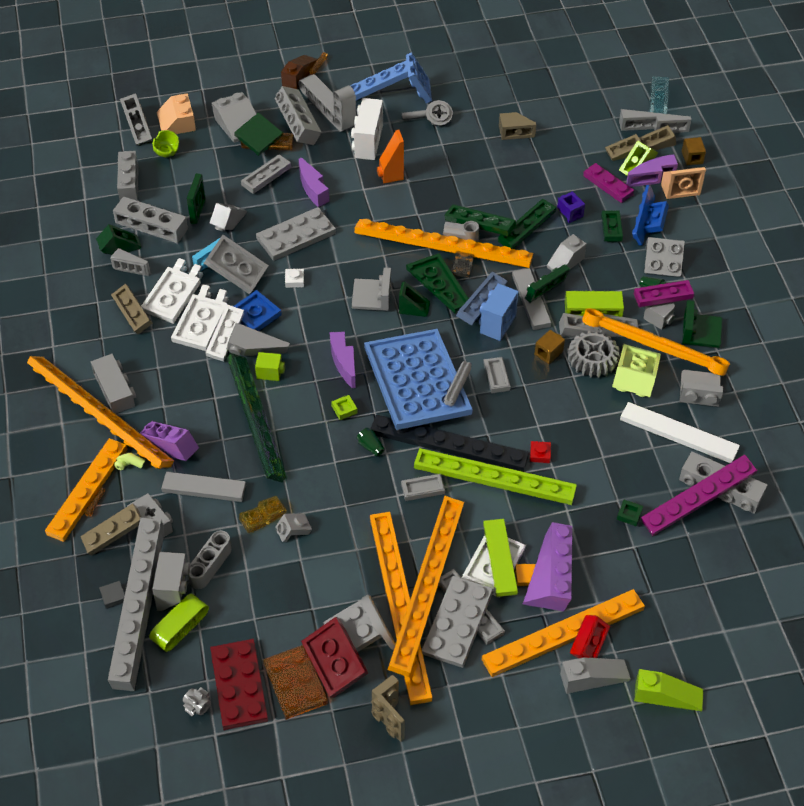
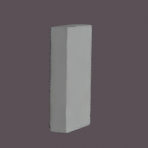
M503 357L484 359L483 364L491 393L510 391L511 386Z
M441 474L401 481L405 501L445 494Z

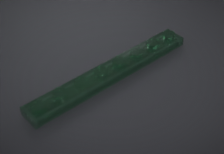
M231 353L227 360L266 478L283 482L287 476L246 357Z

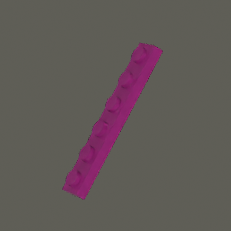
M743 455L642 516L641 521L653 537L755 475L757 470L747 456Z

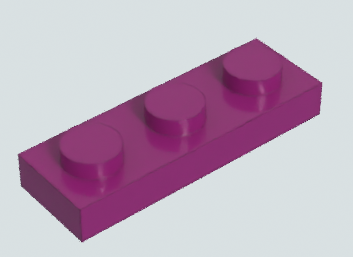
M597 163L584 171L583 176L620 203H623L634 194V189Z
M689 280L635 288L634 296L638 306L645 307L693 299L694 292Z

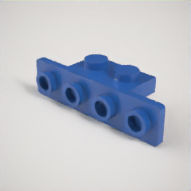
M646 185L645 191L642 194V203L639 205V214L636 217V225L632 231L633 238L636 239L639 246L643 245L646 233L663 231L669 208L667 201L654 203L655 194L650 185Z

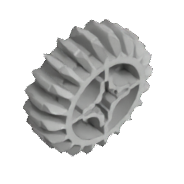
M588 331L585 334L582 332L580 336H575L574 340H571L568 348V360L571 362V367L576 369V372L582 371L583 376L589 374L590 378L593 375L599 378L601 374L606 376L608 372L612 373L618 365L620 357L619 346H616V341H612L611 336L605 337V333L598 334L597 331L595 333Z

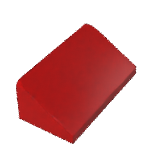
M586 615L570 650V654L577 658H597L610 625L598 616Z

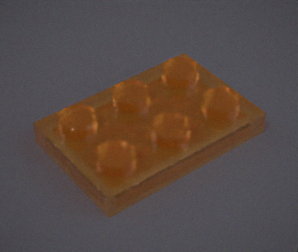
M303 645L263 659L266 672L286 720L328 704L316 671Z

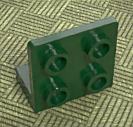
M687 300L683 319L682 344L720 348L722 318L697 314L698 309H694L695 301Z

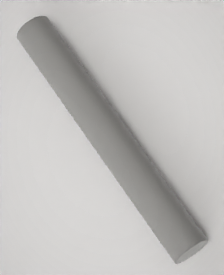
M438 108V111L435 114L442 115L440 112V108ZM426 110L402 113V120L427 117Z

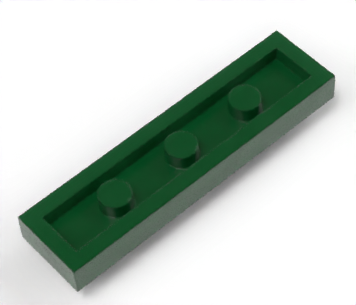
M541 199L516 221V226L509 236H498V243L514 249L556 212L557 207Z
M454 204L444 215L446 221L459 224L475 221L478 223L479 229L509 236L516 226V220Z

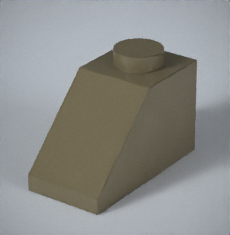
M517 112L500 113L499 130L501 139L533 138L536 134V122Z

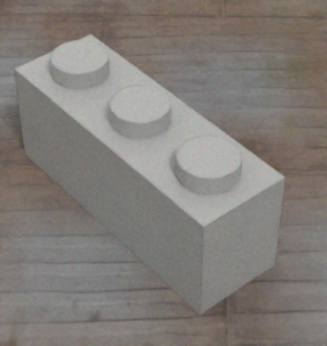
M136 151L118 152L117 190L119 200L124 196L138 201V161Z
M113 354L90 361L93 374L111 411L116 414L135 407L134 398H136L133 387L129 388L128 386L130 383L126 373L122 374L121 372L123 368L120 361L115 360Z

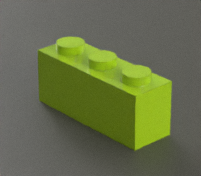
M566 291L564 304L565 313L583 316L585 310L591 308L606 315L623 316L622 291Z

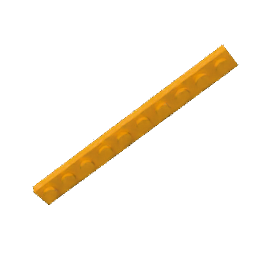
M359 219L354 231L356 234L527 268L530 267L533 259V253L526 250H515L507 246H495L491 243H479L471 239L464 240L456 236H444L436 232H424L420 229L413 230L404 226L388 225L385 222H373L369 219Z
M38 356L29 357L27 363L33 367L36 373L42 374L47 382L57 386L58 390L63 394H67L72 402L82 406L86 413L97 418L98 423L107 426L112 434L119 436L126 445L137 450L138 455L147 458L153 467L161 469L172 466L174 462L172 458L47 359Z
M444 496L387 669L389 671L406 677L410 675L464 504L462 501Z
M385 512L370 515V522L397 642L410 597L391 513ZM420 644L409 677L404 676L410 705L432 702V694Z

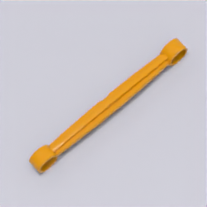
M587 308L582 318V321L589 326L603 327L656 350L705 366L710 372L717 375H726L730 365L729 361L724 358L707 356L664 337L656 336L654 333L605 317L603 313L595 309Z

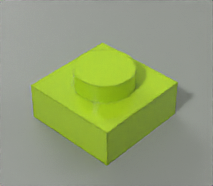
M350 395L331 401L332 408L339 420L358 413L357 407Z

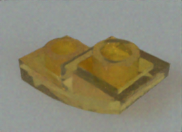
M274 496L259 501L258 507L240 513L239 520L247 532L251 533L286 513V509L278 497Z

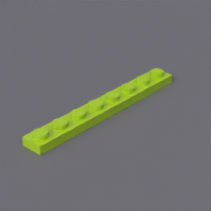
M419 448L414 462V469L569 505L573 503L577 484L421 448Z

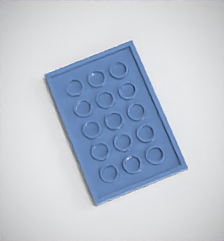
M438 329L364 342L365 351L396 430L472 415V407L463 387L453 406L450 407L444 404V398L456 375V370Z

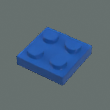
M258 290L233 306L244 310L240 324L260 331L282 315L281 309Z

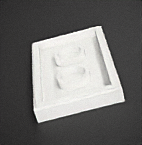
M484 536L461 578L493 588L492 595L496 596L486 538ZM508 538L513 568L515 570V566L520 561L526 545Z

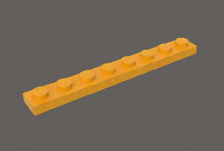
M630 590L482 655V661L491 677L497 676L575 641L586 615L598 616L608 625H611L643 611L645 605L635 590Z

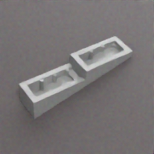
M621 109L619 124L621 131L658 130L668 125L673 133L689 132L691 117Z
M563 313L559 321L560 335L562 337L580 336L582 332L587 334L588 331L591 333L597 331L598 334L605 333V337H624L600 326H589L582 321L583 316ZM603 314L605 317L638 328L637 319Z

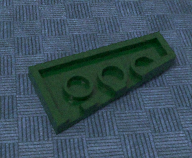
M439 253L406 264V270L454 314L458 313L459 309L469 299Z

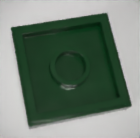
M258 112L236 130L234 136L260 156L283 136V132Z
M198 173L195 174L186 198L191 224L198 223L206 201L203 175Z

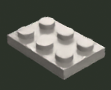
M225 235L221 236L204 261L205 265L248 294L253 291L269 266Z

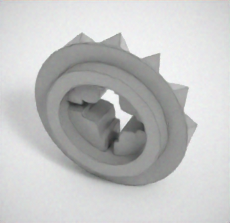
M436 100L427 106V120L432 125L435 124L439 127L451 121L453 111L451 106L445 101ZM438 108H440V112L442 114L440 118H438V115L435 114L437 113Z

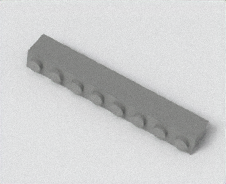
M140 517L108 676V682L112 689L135 690L152 602V588L165 534L162 519Z

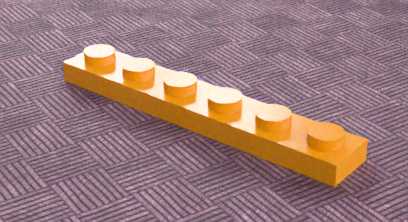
M110 438L107 440L46 528L45 533L47 536L65 542L114 470L116 458L127 451L126 444Z

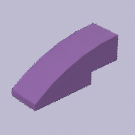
M675 155L658 157L633 168L628 172L626 185L634 187L661 183L663 172L677 170L678 163Z
M299 158L302 186L311 201L317 207H321L329 202V188L323 183V175L303 158Z
M330 332L331 354L337 370L351 388H356L353 346H346L345 332Z

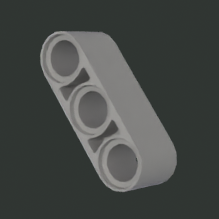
M226 531L214 532L191 562L188 578L191 587L194 589L206 587L231 553L230 536Z

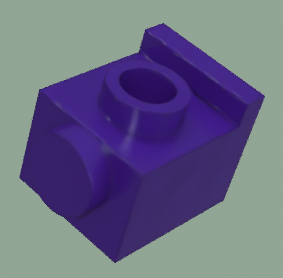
M573 191L558 198L557 208L567 218L568 223L584 217L585 203Z

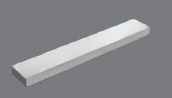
M630 402L627 403L620 417L621 421L728 463L733 462L740 445Z

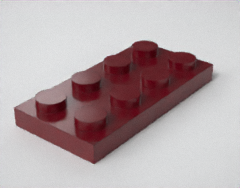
M254 639L210 647L223 730L268 722Z

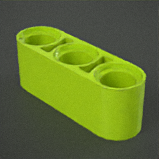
M194 594L187 595L152 629L149 635L150 640L166 652L172 650L206 616L209 606Z

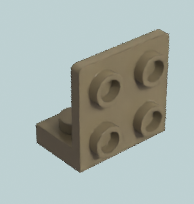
M391 675L372 690L371 712L378 722L382 721L387 726L386 730L393 738L396 737L401 742L405 738V721L394 709L398 703L399 681L394 675Z

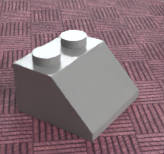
M159 553L152 588L157 611H163L180 603L182 594H186L187 581H185V576L190 573V562H187L185 553Z

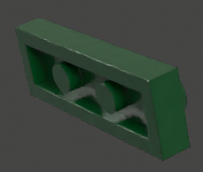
M564 264L559 268H554L548 275H543L537 282H532L527 287L528 292L525 299L531 303L564 282L570 268Z

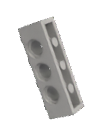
M282 86L276 94L275 101L296 141L314 145L321 134V130L298 89Z
M124 196L113 210L115 223L175 243H179L188 230L186 216Z
M691 451L682 467L679 480L689 486H693L725 466ZM750 477L718 496V498L755 514L768 484Z

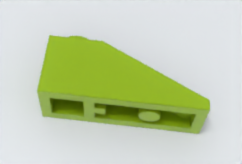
M639 669L634 701L702 711L703 689L662 672Z

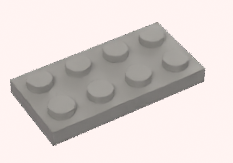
M317 207L256 233V239L271 259L275 261L336 234V228L320 208Z
M452 576L422 648V654L463 668L492 597L493 588Z

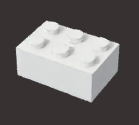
M362 98L361 105L358 104L357 108L358 116H355L354 120L355 128H352L351 138H354L352 141V151L355 153V158L375 160L383 128V100Z

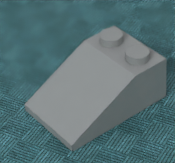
M241 92L212 102L215 121L234 143L240 141L234 136V132L256 115L249 99Z

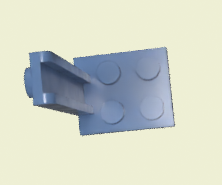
M412 52L406 55V61L351 85L355 92L356 100L409 77L410 84L417 89L418 96L423 98L426 103L432 101L430 79Z

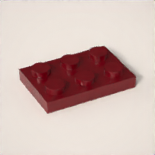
M334 617L301 641L331 698L336 697L368 674L365 665L338 617Z

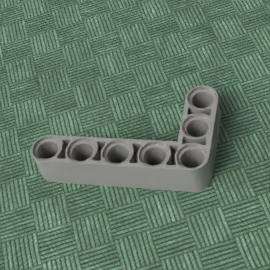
M315 74L298 81L301 92L340 132L354 126L356 96L350 85L332 92Z

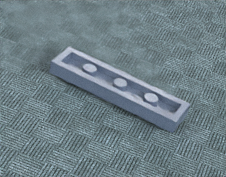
M492 271L459 309L456 316L472 326L481 316L479 312L481 304L487 301L490 290H494L498 283L506 286L507 280Z

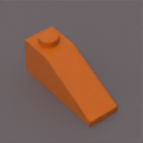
M400 130L395 131L379 159L377 173L379 177H382L383 183L404 180V140Z

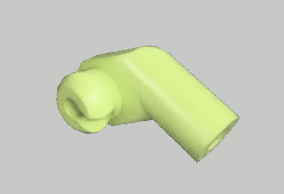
M126 453L116 458L117 461L114 463V466L118 470H123L125 466L132 464L141 469L145 459L132 453Z

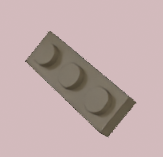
M124 284L111 294L134 332L140 334L153 324L127 284Z
M132 503L80 536L87 553L92 556L138 527L141 515L137 506Z

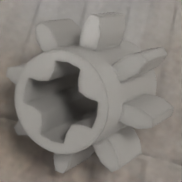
M202 687L199 690L191 688L183 697L185 711L192 717L195 713L203 715L211 705L209 693Z

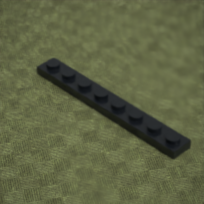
M377 414L370 430L375 432L376 436L524 472L529 455L527 451L422 425L396 430L392 418Z

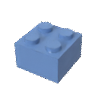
M499 283L494 290H490L487 301L481 304L479 310L481 313L479 319L481 334L501 341L516 317L519 291Z

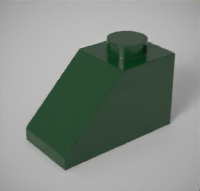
M110 224L96 238L99 249L104 254L113 255L118 248L126 252H132L142 247L136 234Z

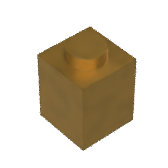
M701 137L684 139L682 154L686 165L704 163L706 150Z
M549 330L536 342L534 355L550 364L564 351L565 339L561 335Z

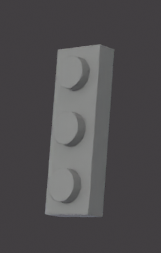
M277 155L242 179L241 186L254 194L289 170L291 162L281 155Z

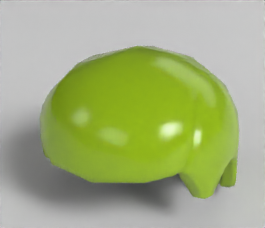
M169 130L159 131L157 137L153 139V151L164 158L175 155L179 148V137L175 132Z

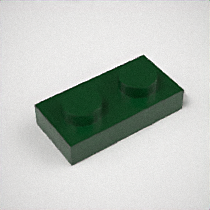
M602 211L604 241H622L623 232L620 211Z

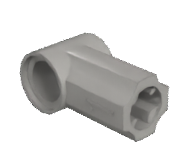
M468 221L464 224L445 222L443 235L479 242V225L475 221Z

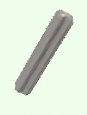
M463 361L444 398L445 405L451 407L455 404L471 371L472 364L470 362Z

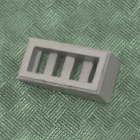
M118 248L110 258L112 267L115 270L146 276L151 274L148 261Z

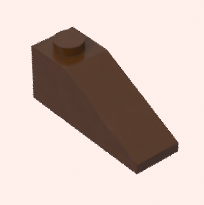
M302 55L288 61L281 71L282 86L299 89L298 81L308 77L318 63V59Z

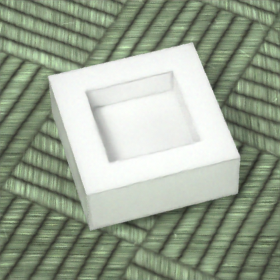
M285 269V287H304V269Z

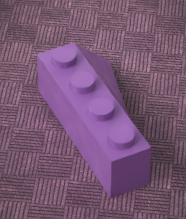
M552 522L545 534L523 605L564 612L571 601L572 526Z

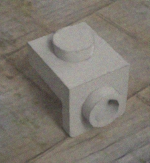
M305 513L283 514L276 525L277 533L282 542H287L291 535H309L312 531Z

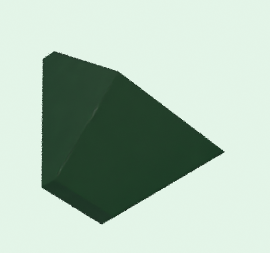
M402 282L399 294V314L428 316L430 301L408 283Z

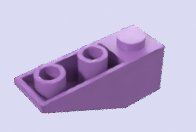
M152 421L140 432L141 435L156 447L176 459L187 461L199 449L191 433L186 429Z

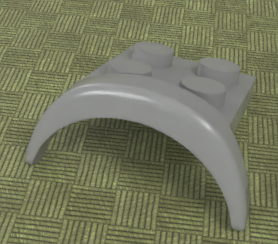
M370 594L365 595L358 602L323 622L325 625L334 617L340 618L357 652L380 638H383L392 650L395 648L396 642L384 623Z

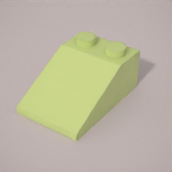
M624 344L612 387L622 392H633L640 397H650L661 354Z

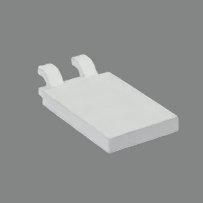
M179 258L173 268L168 267L141 305L144 311L149 315L174 324L201 284L200 279L203 273L200 270L202 267L194 264L191 272L187 274L185 273L187 267L184 266L186 261Z
M203 284L199 294L192 295L171 336L172 342L206 351L229 300L226 297L227 290L220 289L214 300L210 299L212 295L209 292L210 286Z

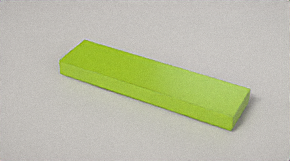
M504 519L483 521L496 597L517 595L518 589Z

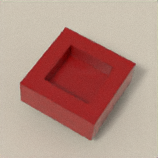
M531 441L530 462L550 463L551 442Z

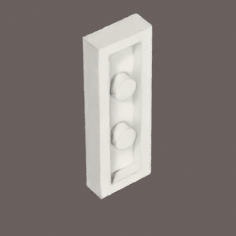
M226 304L206 350V356L224 362L229 351L226 349L235 323L240 324L244 310Z

